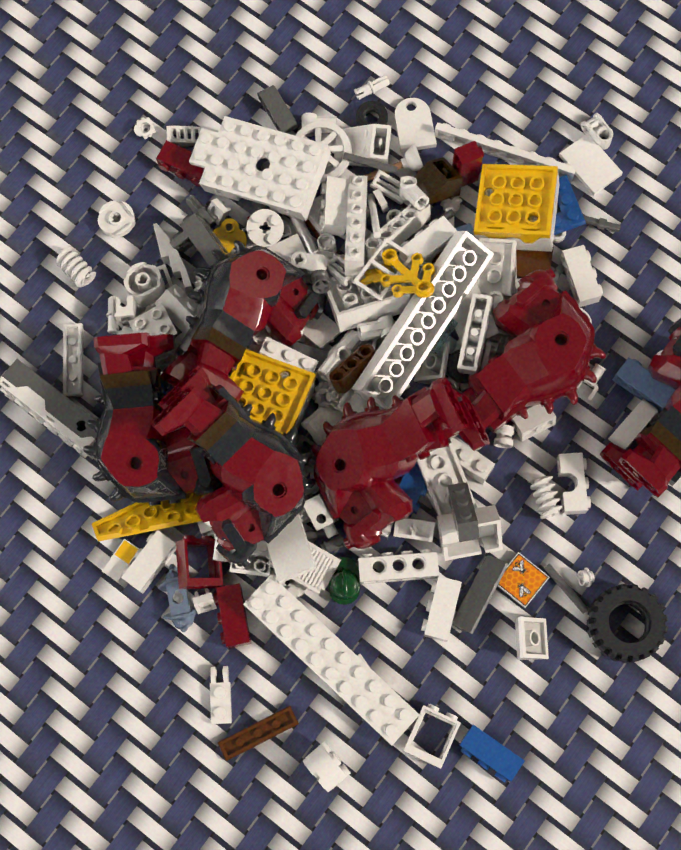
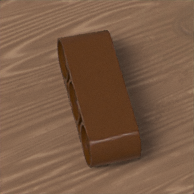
M371 344L360 346L329 374V379L338 394H344L354 386L374 356L375 350Z

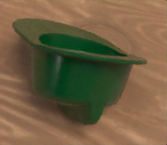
M340 557L341 561L328 584L330 596L335 602L347 605L354 602L359 596V569L357 564L350 558Z

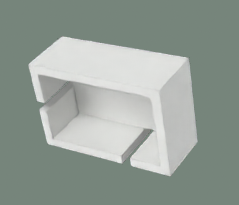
M496 506L476 508L479 538H481L485 553L503 550L501 521ZM452 513L437 516L440 546L445 561L482 554L478 539L459 542Z

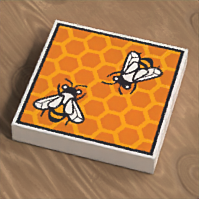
M518 552L507 566L498 587L522 607L526 608L550 577Z

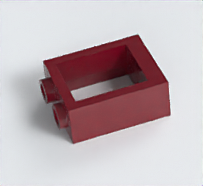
M187 535L183 536L182 540L176 542L179 589H215L223 586L222 562L213 560L215 539H212L211 535L201 536V538ZM187 547H207L209 578H189Z

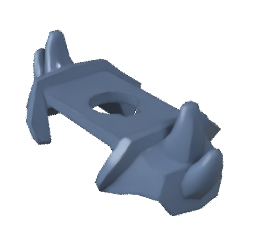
M170 564L165 580L158 586L159 590L167 592L171 611L164 615L163 619L171 620L177 629H180L181 632H186L193 624L196 609H190L187 589H179L177 567L174 564ZM175 591H179L184 597L183 601L179 604L173 602Z

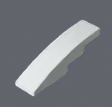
M157 223L153 224L163 263H171L175 279L182 277L186 293L192 292L193 288L189 275L178 251L169 243L171 240Z

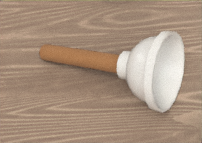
M412 144V147L405 152V157L401 161L392 164L398 167L397 170L409 168L411 171L418 172L423 167L415 144ZM378 170L365 175L367 176V182L374 179Z

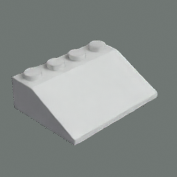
M334 277L329 278L331 288L326 292L340 332L356 328L361 323L376 321L382 316L399 315L411 300L410 294H404L399 298L394 297L391 287L384 298L379 301L349 281L347 282L348 285L344 287ZM372 282L365 285L379 295L385 289L381 282ZM394 283V284H393V286L396 285V284H400V285H402V286H407L406 283Z

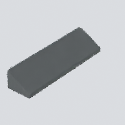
M489 555L486 556L452 621L453 626L461 631L473 634L508 563Z

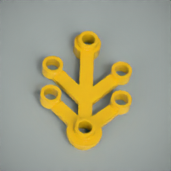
M386 249L383 251L382 259L384 264L393 266L402 275H382L380 278L382 286L389 287L393 283H412L414 285H394L391 289L394 297L399 298L404 294H416L420 298H427L434 293V285L430 282L431 276L435 273L432 263L423 265L422 280L418 278L419 266L423 263L421 253H414L411 256L412 265L411 270H409L398 260L396 250Z

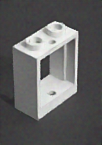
M428 703L427 707L422 706L403 751L441 769L461 722L457 721V716L448 712L446 715L438 712V707ZM425 713L452 725L439 758L412 746Z

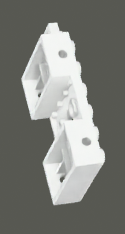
M224 116L218 133L201 128L189 163L205 168L199 184L206 192L239 201V198L267 205L274 212L306 221L331 152L327 144ZM263 158L270 161L269 168L263 171L257 170V162Z

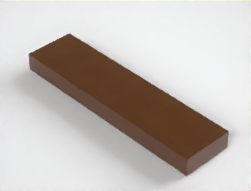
M288 706L217 743L225 760L228 761L299 725V722L291 706Z

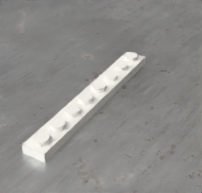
M437 122L435 127L436 138L461 146L476 141L485 154L519 165L558 166L559 177L567 175L569 181L572 182L577 167L570 163H561L554 158L543 157L533 151L521 150L517 146H509L499 140H491L480 134L475 135L465 129L454 128L447 123L441 124Z

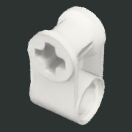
M595 113L588 121L581 122V129L584 134L588 133L602 150L610 146L613 131L600 114Z
M296 252L291 257V264L305 272L304 275L308 276L316 270L322 269L326 271L329 263V258L321 254Z

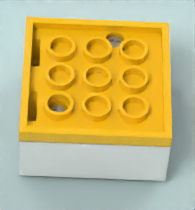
M482 164L473 231L475 238L478 241L479 238L516 239V250L552 252L560 186L558 166Z
M246 349L241 361L237 365V369L230 376L244 391L238 404L240 407L251 404L253 408L249 417L259 422L266 421L269 415L274 413L276 417L275 430L281 434L289 432L292 427H296L298 430L314 393L316 374Z

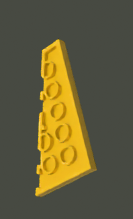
M191 493L189 498L181 499V503L169 504V500L161 501V505L149 506V502H136L91 524L97 540L104 541L199 522L201 520L195 508L199 498L203 496Z

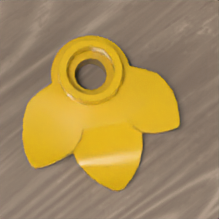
M227 218L220 227L213 230L229 253L235 247V240L242 242L245 247L247 245L246 234L239 229V224L235 219ZM232 224V230L228 231L227 225Z
M381 264L382 266H384L385 268L394 273V268H392L391 266H387L386 264ZM377 267L369 269L364 273L366 277L359 282L364 285L371 284L372 282H381V276L386 273Z

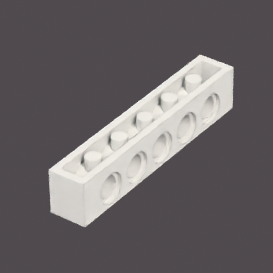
M349 176L344 260L345 275L357 276L365 266L367 176Z

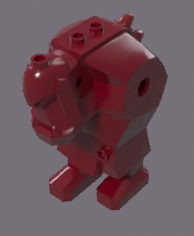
M550 267L546 270L538 269L525 275L518 281L520 285L518 292L510 299L504 300L496 306L492 313L496 327L513 337V339L508 341L501 356L498 357L496 355L488 361L489 364L480 372L468 377V384L470 386L468 390L460 394L453 389L457 398L467 395L484 430L489 427L495 433L516 415L527 419V407L541 404V407H545L546 412L551 414L554 409L553 403L561 397L568 398L571 404L575 405L578 402L577 387L581 381H584V379L591 383H596L597 381L596 375L590 370L589 362L594 358L604 359L606 354L594 344V327L586 313L582 312L579 308L577 301L566 290L562 293L557 291L558 286L553 279L556 275Z
M446 377L433 381L430 387H424L404 400H400L398 396L394 395L392 397V407L389 409H380L379 406H376L375 399L372 396L367 401V408H364L365 411L359 413L353 411L350 403L347 402L343 406L342 420L334 426L327 421L323 423V430L326 433L325 442L321 447L315 444L311 446V450L316 456L314 478L333 519L341 518L344 521L343 528L347 536L344 538V544L348 549L352 547L365 549L381 541L380 535L383 529L395 521L407 518L413 512L412 499L394 480L407 474L414 467L418 459L423 460L431 456L430 452L438 448L448 447L452 443L450 439L457 435H460L473 451L490 444L489 438L467 395L457 398Z

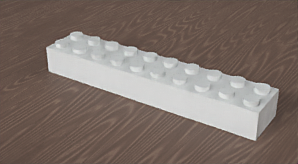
M456 231L434 263L435 273L431 276L430 280L434 285V293L427 298H420L416 294L413 295L352 387V390L367 401L372 396L375 399L376 406H379L380 409L391 408L394 395L400 398L493 256V253L469 232Z
M272 575L243 604L390 745H393L419 716L405 700Z

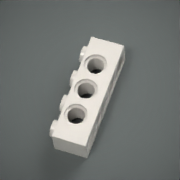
M472 294L457 365L459 373L472 375L479 372L493 306L492 296Z
M432 549L421 550V553L413 554V551H403L401 555H393L392 552L382 553L379 557H374V554H364L362 558H358L360 584L435 579L439 576L437 552H432ZM415 560H420L423 563V568L415 569L412 563ZM395 562H401L404 568L401 571H396L392 565ZM376 563H381L384 566V570L377 573L373 570V566Z

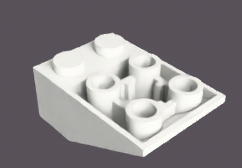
M369 124L343 128V131L350 140L352 154L388 164L391 125ZM339 135L336 137L335 146L344 145ZM334 152V159L341 163L344 152ZM351 161L349 165L369 167Z

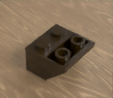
M444 157L428 161L414 176L417 180V186L428 196L429 204L460 196L463 177Z

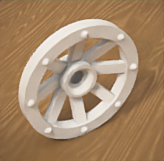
M316 121L309 123L295 135L308 139L305 136L315 131V141L327 145L339 135L344 145L328 146L330 152H347L352 154L348 136L342 128L332 122ZM322 129L333 131L322 141ZM330 155L328 161L336 169L328 174H325L324 171L320 184L325 183L327 176L338 178L342 175L350 161L342 159L341 163H339Z

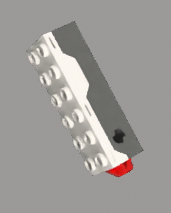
M16 359L1 376L0 391L11 401L17 403L25 412L30 413L39 423L44 424L56 436L58 434L67 445L72 446L84 458L89 456L93 460L94 456L86 454L83 451V447L91 446L96 442L97 433L95 429H91L87 424L88 420L95 419L20 360Z

